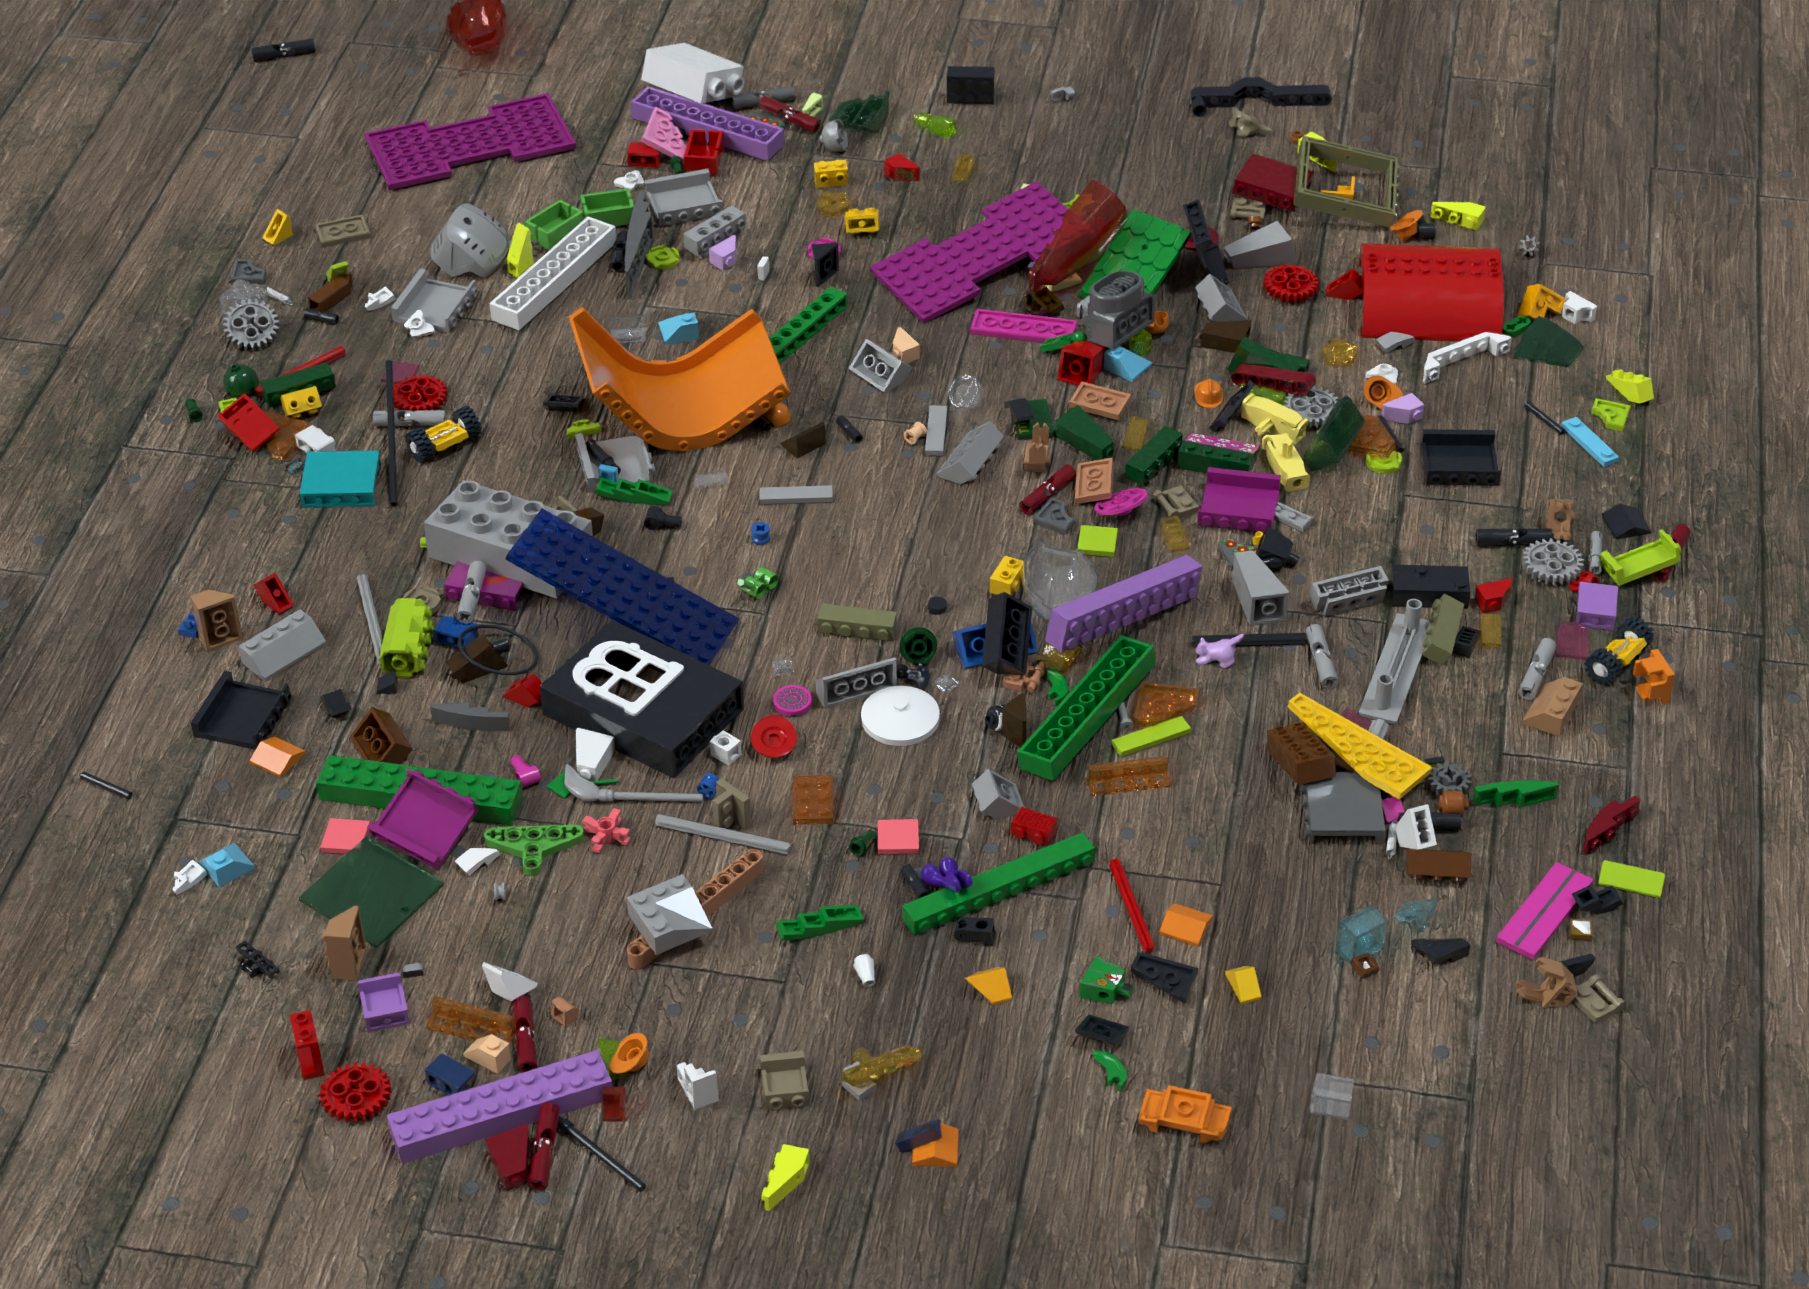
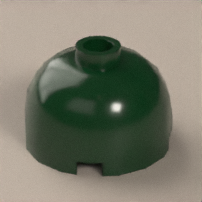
M234 364L230 366L223 377L225 391L227 395L230 393L232 397L250 393V388L254 386V389H256L260 384L256 372L247 365Z

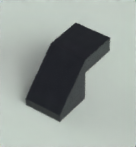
M1026 398L1004 402L1005 409L1010 408L1012 422L1034 418Z
M342 689L320 696L330 717L352 710L350 702L346 703Z
M1591 885L1572 893L1581 911L1606 913L1623 904L1613 885L1595 893Z

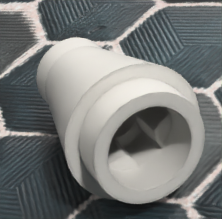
M868 954L857 956L854 959L855 963L853 966L863 986L871 987L875 985L874 960Z

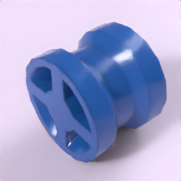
M764 522L752 525V542L756 545L769 543V525Z
M711 773L705 774L702 782L697 786L698 793L703 794V797L707 799L714 798L716 794V781L719 778Z

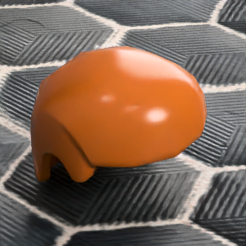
M1155 311L1154 322L1144 328V330L1149 334L1165 332L1169 327L1168 313Z
M780 402L762 414L774 427L784 426L791 419L787 406Z

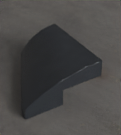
M1462 938L1411 940V945L1421 956L1426 955L1434 965L1447 959L1450 963L1469 956L1470 944Z

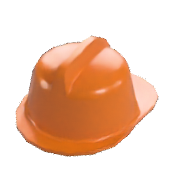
M1421 210L1412 211L1400 218L1389 229L1394 231L1402 242H1405L1417 233V221L1422 217L1423 212Z
M1382 376L1370 377L1363 387L1365 398L1380 409H1382L1383 404L1403 397L1401 389Z
M1208 378V380L1195 385V400L1200 406L1215 408L1223 402V391L1218 382Z
M633 1033L624 1038L610 1061V1071L620 1074L627 1071L636 1072L642 1068L649 1059L647 1037L642 1033Z

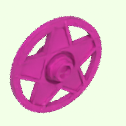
M1141 488L1115 492L1112 494V498L1100 500L1094 509L1099 515H1127L1132 511L1131 509L1146 501L1148 493L1145 489Z

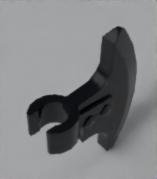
M920 663L917 669L907 668L904 664L897 665V678L907 677V682L914 683L920 690H924L927 687L930 675L924 663Z

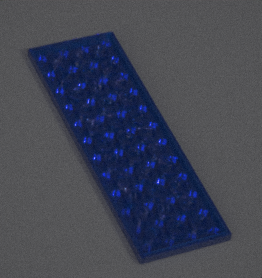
M541 508L505 558V560L612 620L709 666L739 621V618L543 508Z

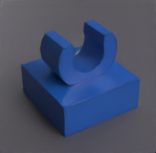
M188 614V617H186L178 629L179 635L197 639L199 635L194 614Z

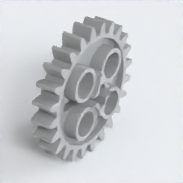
M249 299L248 303H245L244 300H242L241 305L235 303L236 308L230 306V312H226V317L223 318L224 334L227 335V340L231 341L233 346L237 344L238 349L244 346L245 351H247L248 347H251L252 351H254L255 347L261 350V345L267 347V342L273 343L272 337L277 338L276 332H279L278 326H280L278 314L275 313V309H271L270 304L265 306L264 301L258 304V299L252 303L251 299Z
M1314 386L1306 395L1288 393V397L1285 396L1283 406L1296 411L1303 420L1305 418L1308 419L1309 428L1312 426L1318 428L1319 425L1325 427L1326 423L1331 425L1332 421L1336 422L1341 413L1339 397H1334L1335 393L1329 394V390L1322 391V387L1317 390Z
M1550 538L1549 542L1542 539V543L1537 540L1535 545L1530 543L1529 547H1526L1525 552H1523L1521 564L1523 565V570H1527V575L1532 574V579L1537 577L1538 582L1545 580V584L1552 582L1555 585L1556 582H1559L1563 585V581L1570 583L1571 579L1576 580V576L1580 577L1584 559H1582V554H1578L1579 549L1573 550L1574 545L1567 546V542L1562 544L1560 540L1553 542Z

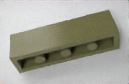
M1443 594L1432 605L1434 611L1429 617V622L1431 623L1425 632L1427 637L1422 644L1424 647L1422 655L1440 665H1443L1452 654L1464 607L1462 602Z
M822 603L818 615V633L893 641L897 628V612Z

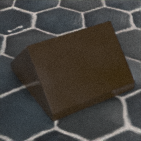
M823 421L781 442L782 447L798 459L825 445V423Z
M1025 693L1019 694L1002 707V736L1020 748L1026 742L1027 717Z

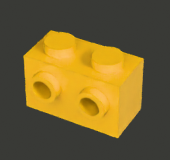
M846 160L814 163L816 188L847 186L848 167Z
M866 208L861 211L849 209L846 211V233H874L879 231V209Z
M316 386L284 394L280 397L286 418L297 419L302 417L301 414L307 412L309 415L315 414L322 407Z
M1004 556L990 577V593L998 595L1006 592L1013 595L1014 592H1017L1021 581H1024L1027 576L1025 561Z

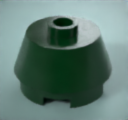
M912 628L900 640V653L910 663L925 664L936 653L937 639L926 628Z

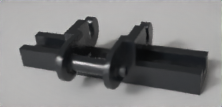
M243 941L236 946V950L247 959L242 963L241 970H247L249 977L253 978L258 974L262 975L264 973L272 979L275 973H280L279 968L273 964L272 960H268L262 955L261 951H257L247 941Z

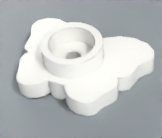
M632 171L627 173L625 177L615 179L614 186L621 189L629 188L630 191H633L638 186H644V180L639 171Z
M417 310L404 324L405 328L410 330L413 338H421L422 336L435 333L434 327L425 322L421 310Z
M1380 364L1367 371L1366 377L1382 376L1396 385L1398 370L1389 364Z

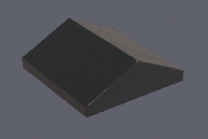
M550 394L543 401V406L546 410L581 412L585 396Z
M1619 504L1602 513V518L1616 540L1651 533L1636 507Z
M1088 1014L1076 1028L1075 1033L1121 1047L1129 1026Z

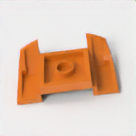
M1168 1085V1088L1164 1089L1163 1092L1146 1090L1138 1122L1141 1125L1147 1126L1150 1131L1157 1133L1159 1125L1200 1134V1142L1208 1143L1211 1140H1222L1227 1131L1232 1107L1216 1104L1215 1099H1211V1094Z

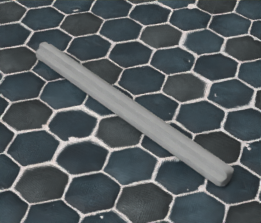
M358 575L359 590L377 663L380 665L379 656L383 638L367 575Z
M658 814L655 820L656 825L786 855L789 854L791 849L789 842Z

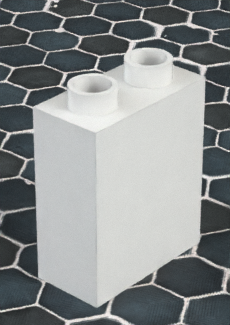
M680 43L647 49L641 80L702 104L738 95L744 87V78L742 77L744 66L692 45Z

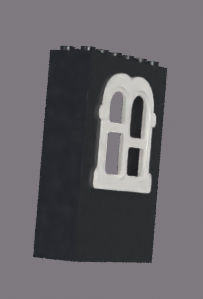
M613 620L606 626H603L594 637H591L582 648H579L570 659L540 686L544 716L575 731L577 728L613 736L616 751L673 779L710 744L714 736L723 731L744 710L743 681ZM614 652H617L638 663L630 671L626 672L610 665L606 660ZM646 666L663 674L655 683H648L636 677ZM596 669H603L613 674L600 687L586 680ZM621 679L646 689L635 702H629L609 692Z

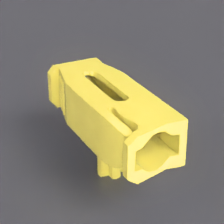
M1250 393L1242 402L1241 418L1247 419L1257 426L1255 428L1257 435L1261 436L1266 432L1274 435L1287 433L1295 445L1306 436L1309 420L1306 418L1303 420L1296 411L1270 399L1255 396L1253 393Z
M1288 434L1264 436L1262 438V449L1266 451L1267 460L1274 473L1281 475V483L1285 486V490L1291 492L1308 488L1310 475L1305 472L1304 462Z

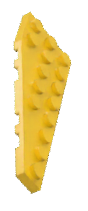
M1298 693L1289 700L1287 707L1361 777L1391 796L1401 799L1431 773L1432 767L1309 697Z

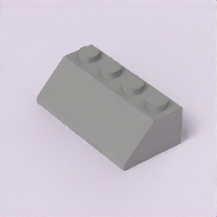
M991 421L968 432L936 475L959 484L966 481L971 482L977 477L976 473L985 466L984 462L992 457V451L1001 445L999 442L1004 436Z
M299 609L238 647L242 663L266 681L324 646L326 640L313 619Z
M894 657L816 679V695L825 709L870 696L887 687L897 686L896 659Z

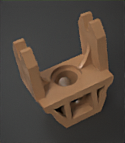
M1039 422L1033 426L1032 441H1027L1024 471L1046 473L1047 466L1051 464V455H1048L1049 427L1046 423L1043 424L1042 428L1039 427Z
M1550 499L1546 528L1552 529L1554 539L1570 540L1571 538L1570 522L1574 523L1575 512L1572 511V508H1574L1573 500ZM1559 512L1566 514L1563 520L1556 519V515Z
M1545 957L1538 958L1535 961L1539 965L1537 970L1543 975L1548 976V978L1541 985L1525 980L1517 981L1515 984L1518 987L1516 993L1523 998L1542 1003L1543 1008L1567 1007L1578 995L1573 974L1561 962Z

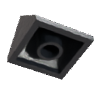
M836 242L812 244L813 275L817 287L821 286L839 271L838 243Z

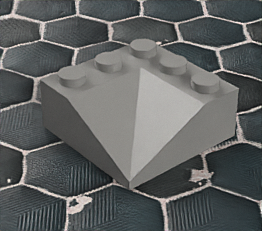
M683 874L626 897L628 915L656 955L713 931L692 886Z

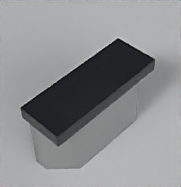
M419 963L408 964L402 968L403 978L424 975L423 966Z

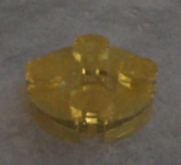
M824 191L817 199V210L822 211L824 216L838 217L841 216L840 213L844 211L846 213L850 208L849 199L844 192L830 193L829 191Z
M1331 339L1328 344L1323 345L1322 357L1329 366H1351L1357 357L1356 345L1353 344L1352 346L1346 339Z

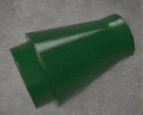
M868 830L852 838L849 844L850 851L856 856L865 855L877 839L876 833Z

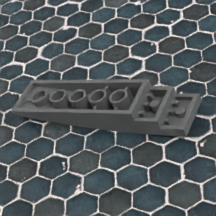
M639 191L633 208L626 241L625 276L628 299L632 297L646 260V254H648L653 242L652 215L649 212V202L646 201V192Z

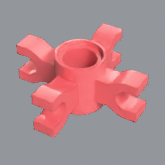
M613 808L609 817H602L598 821L587 815L583 819V824H586L583 829L584 832L597 834L591 839V843L594 844L592 851L600 853L604 844L613 843L615 840L621 844L628 845L631 840L627 836L630 833V829L616 827L622 821V818L619 817L621 810Z

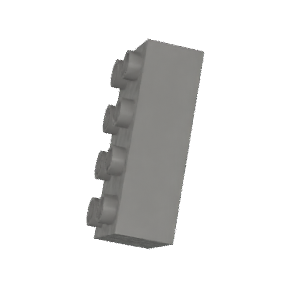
M463 480L424 521L428 557L455 565L457 561L468 565L473 561H481L486 565V571L523 582V588L557 598L567 587V581L584 562L588 563L595 555L591 520L576 516L571 511H560L544 506L539 501H529L513 496L507 491H497L481 486L475 481Z

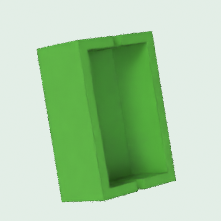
M629 188L580 195L584 219L591 217L613 226L630 224L634 204Z
M560 199L524 222L525 227H528L531 231V241H538L540 246L550 250L584 220V213Z

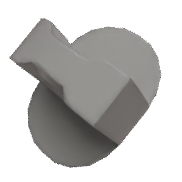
M1062 86L1050 91L1051 97L1055 102H1060L1063 99L1069 100L1071 96L1075 95L1074 90L1070 86L1066 88Z

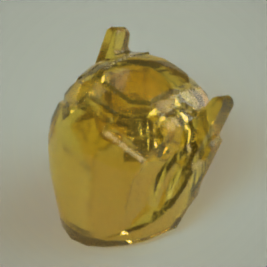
M1046 641L1041 655H1036V659L1043 660L1048 668L1064 673L1074 659L1080 655L1083 646L1080 644L1060 652Z

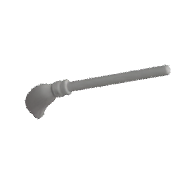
M566 764L564 784L570 793L583 801L703 802V794L614 792L613 789L599 790L594 783L581 777L569 764Z

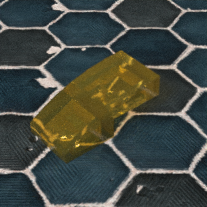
M1481 613V646H1501L1500 614Z

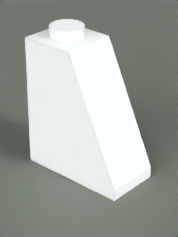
M577 728V772L581 777L589 781H598L615 752L614 737Z
M1428 804L1408 809L1395 826L1399 847L1419 850L1437 845Z

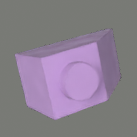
M733 235L709 249L710 263L722 271L736 264V236Z
M1412 393L1387 402L1382 407V416L1386 421L1410 424L1423 418L1424 404Z

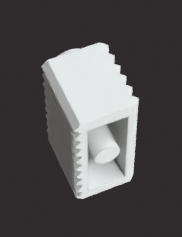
M314 425L295 434L297 446L306 453L336 451L335 440Z

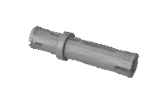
M1593 531L1591 533L1588 561L1590 563L1589 571L1592 572L1593 569V575L1600 574L1602 570L1600 553L1602 552L1603 534L1600 531Z

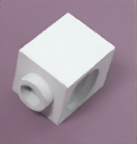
M721 731L710 741L711 756L729 766L742 755L741 740L725 731Z

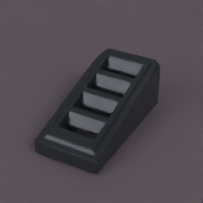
M1462 626L1456 636L1452 653L1470 658L1481 631Z

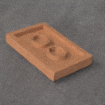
M1081 382L1069 401V408H1074L1078 405L1085 412L1119 420L1131 400V394Z
M1113 458L1077 463L1076 504L1112 498Z

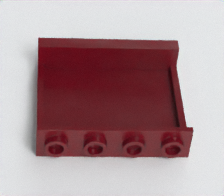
M1252 153L1235 178L1232 194L1295 212L1294 197L1297 167ZM1308 170L1306 188L1308 189L1311 187L1314 174L1310 170Z

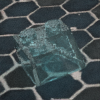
M1373 905L1343 918L1338 923L1335 951L1352 966L1349 963L1352 958L1365 953H1369L1371 956L1383 950L1388 920Z

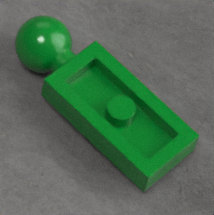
M1077 331L1067 335L1048 338L1040 345L1042 352H1054L1076 341H1086L1087 335L1083 331Z

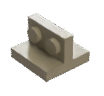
M723 778L716 781L717 797L712 800L714 826L726 829L735 822L744 830L750 828V798Z

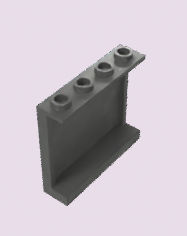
M1335 772L1336 777L1301 784V793H1305L1302 796V806L1306 807L1304 809V822H1308L1305 825V835L1309 836L1310 844H1313L1314 836H1374L1375 845H1384L1385 824L1380 788L1366 781L1357 772Z

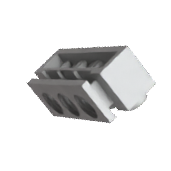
M731 205L683 234L684 248L700 259H704L709 256V250L706 251L708 248L710 249L720 241L726 240L732 234L736 236V239L743 235V232L740 230L746 227V214Z
M1378 566L1314 582L1308 597L1316 611L1324 609V616L1383 602L1389 580L1382 567ZM1373 595V599L1367 600L1368 597Z

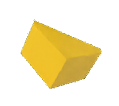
M276 209L262 237L272 245H277L293 235L290 216L279 209Z
M1243 966L1225 971V975L1241 1004L1261 999L1255 967Z

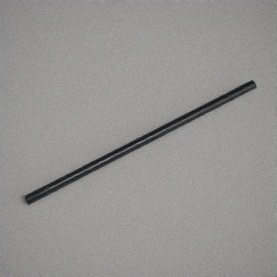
M387 360L386 391L390 505L395 507L398 505L393 362Z

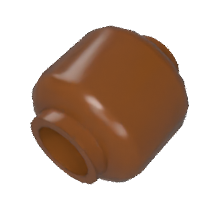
M1445 790L1442 795H1439L1438 810L1442 811V813H1460L1462 816L1464 810H1468V798H1464L1462 791Z

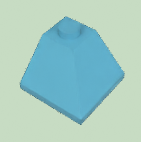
M686 313L658 322L665 345L699 339L698 322L695 313Z
M1120 346L1115 349L1109 348L1104 352V369L1130 382H1133L1152 366L1151 361Z
M235 843L198 861L200 866L207 871L208 875L219 887L255 869L254 864Z

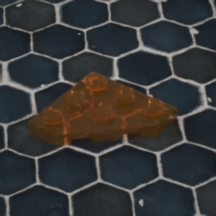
M265 411V414L280 428L274 436L264 442L271 457L287 460L298 447L295 434L308 428L312 423Z
M1363 414L1338 443L1340 450L1387 458L1396 448L1395 441L1379 417Z
M1141 682L1133 724L1155 726L1197 707L1199 689Z

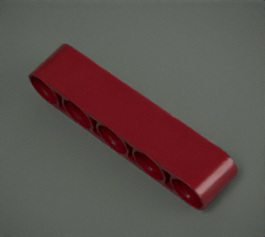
M1241 364L1231 375L1232 382L1237 386L1243 387L1251 380L1255 384L1253 388L1297 395L1308 394L1316 384V378L1311 373L1251 364Z

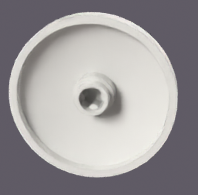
M892 686L873 693L864 702L861 710V722L866 733L876 741L892 746H908L924 741L935 732L940 719L939 707L934 698L923 690L909 686Z

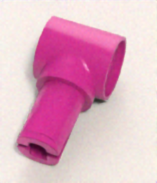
M515 755L511 758V765L516 770V780L521 781L522 789L541 781L540 773L535 765L530 766L526 764L520 755Z

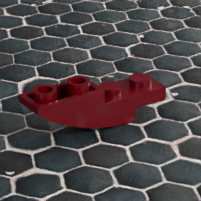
M1633 796L1622 804L1615 800L1607 804L1595 816L1588 828L1583 853L1588 854L1593 850H1597L1607 841H1612L1616 836V829L1621 827L1624 822L1634 819L1638 815L1641 800Z

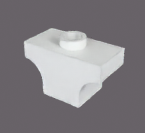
M1571 291L1566 293L1562 312L1564 319L1573 324H1577L1580 321L1592 322L1595 320L1597 311L1595 304Z

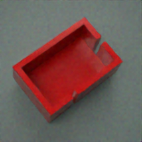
M691 129L684 154L685 173L708 169L710 175H717L724 149L723 131L709 130V145H706V130Z

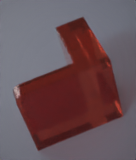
M603 1087V1121H625L627 1102L625 1087Z

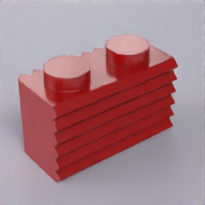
M1023 806L1020 807L1011 822L1012 835L1019 839L1024 838L1033 841L1037 845L1049 846L1058 831L1057 817H1050V815L1042 814V812L1039 813L1038 811L1035 812V810L1028 809L1027 807L1024 808Z

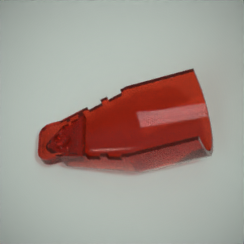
M1092 179L1061 219L1063 224L1060 229H1055L1053 233L1056 235L1051 244L1047 243L1037 262L1029 271L1028 285L1030 290L1037 293L1043 285L1055 286L1099 259L1127 223L1128 219L1126 207L1109 188Z

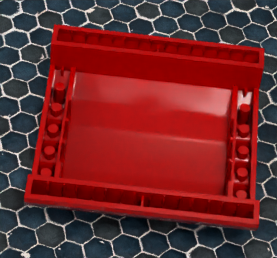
M1361 243L1359 266H1362V338L1378 339L1387 333L1397 332L1411 335L1415 340L1460 342L1484 332L1502 335L1503 275L1499 248Z

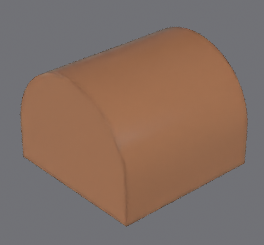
M557 997L552 1000V1017L565 1027L575 1021L578 1015V1009L563 997Z

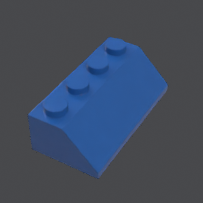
M1032 622L1028 654L1038 652ZM986 624L952 631L955 649L964 668L982 664Z

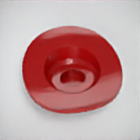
M768 715L760 719L753 727L751 743L759 754L769 758H779L787 755L794 749L797 743V733L794 726L786 718L779 715Z

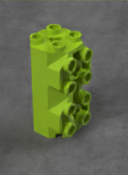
M398 598L391 606L379 656L380 668L383 672L388 671L390 673L396 670L398 678L409 679L415 671L416 673L418 671H425L426 662L424 658H428V646L425 645L431 644L430 632H433L434 621L430 620L432 607L426 606L425 601L422 599Z

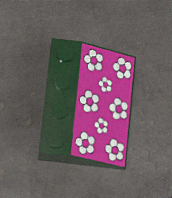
M1191 432L1183 440L1179 449L1178 468L1206 474L1208 467L1252 472L1261 446Z

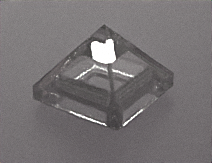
M780 658L772 661L774 676L794 674L791 659Z
M945 673L933 681V685L944 693H948L960 685V682L948 673Z

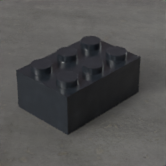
M947 66V103L994 104L995 67Z

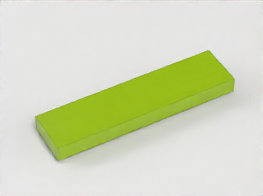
M1180 716L1113 739L1112 746L1123 757L1190 734L1191 727Z

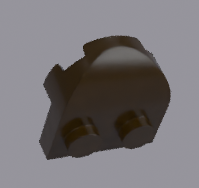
M1047 287L1035 293L1029 290L1024 295L1025 299L1022 302L1024 309L1029 314L1035 316L1052 317L1064 310V305Z

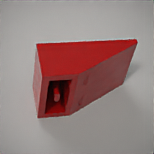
M246 394L240 396L217 415L226 430L252 452L280 430Z

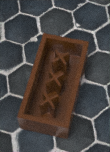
M1295 722L1289 726H1277L1274 729L1267 730L1268 752L1297 785L1336 777L1335 755L1304 722Z

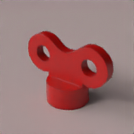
M1585 571L1580 573L1579 579L1571 583L1569 587L1571 591L1577 592L1580 582L1599 584V580L1596 575H1592V572Z

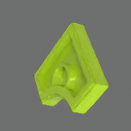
M1595 398L1591 414L1600 417L1605 423V428L1623 432L1631 406Z

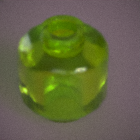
M1141 330L1132 336L1129 342L1131 352L1139 356L1150 352L1152 348V335L1145 330Z

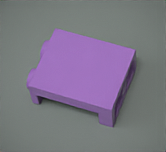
M1580 582L1577 594L1578 603L1575 626L1614 631L1618 586Z
M400 973L358 981L367 1033L410 1024Z

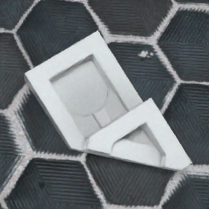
M384 287L374 295L372 293L368 294L369 300L365 307L367 311L375 310L393 302L396 298L392 292Z
M470 848L456 859L455 862L470 876L483 863L489 865L500 853L497 849Z
M191 860L180 872H174V893L178 895L193 887L208 875L207 871L194 860Z

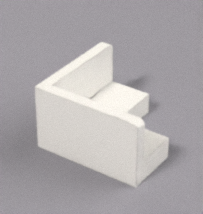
M684 1062L677 1065L678 1080L694 1110L719 1101L717 1073L715 1070L705 1073L702 1068L695 1070L692 1063L686 1065Z

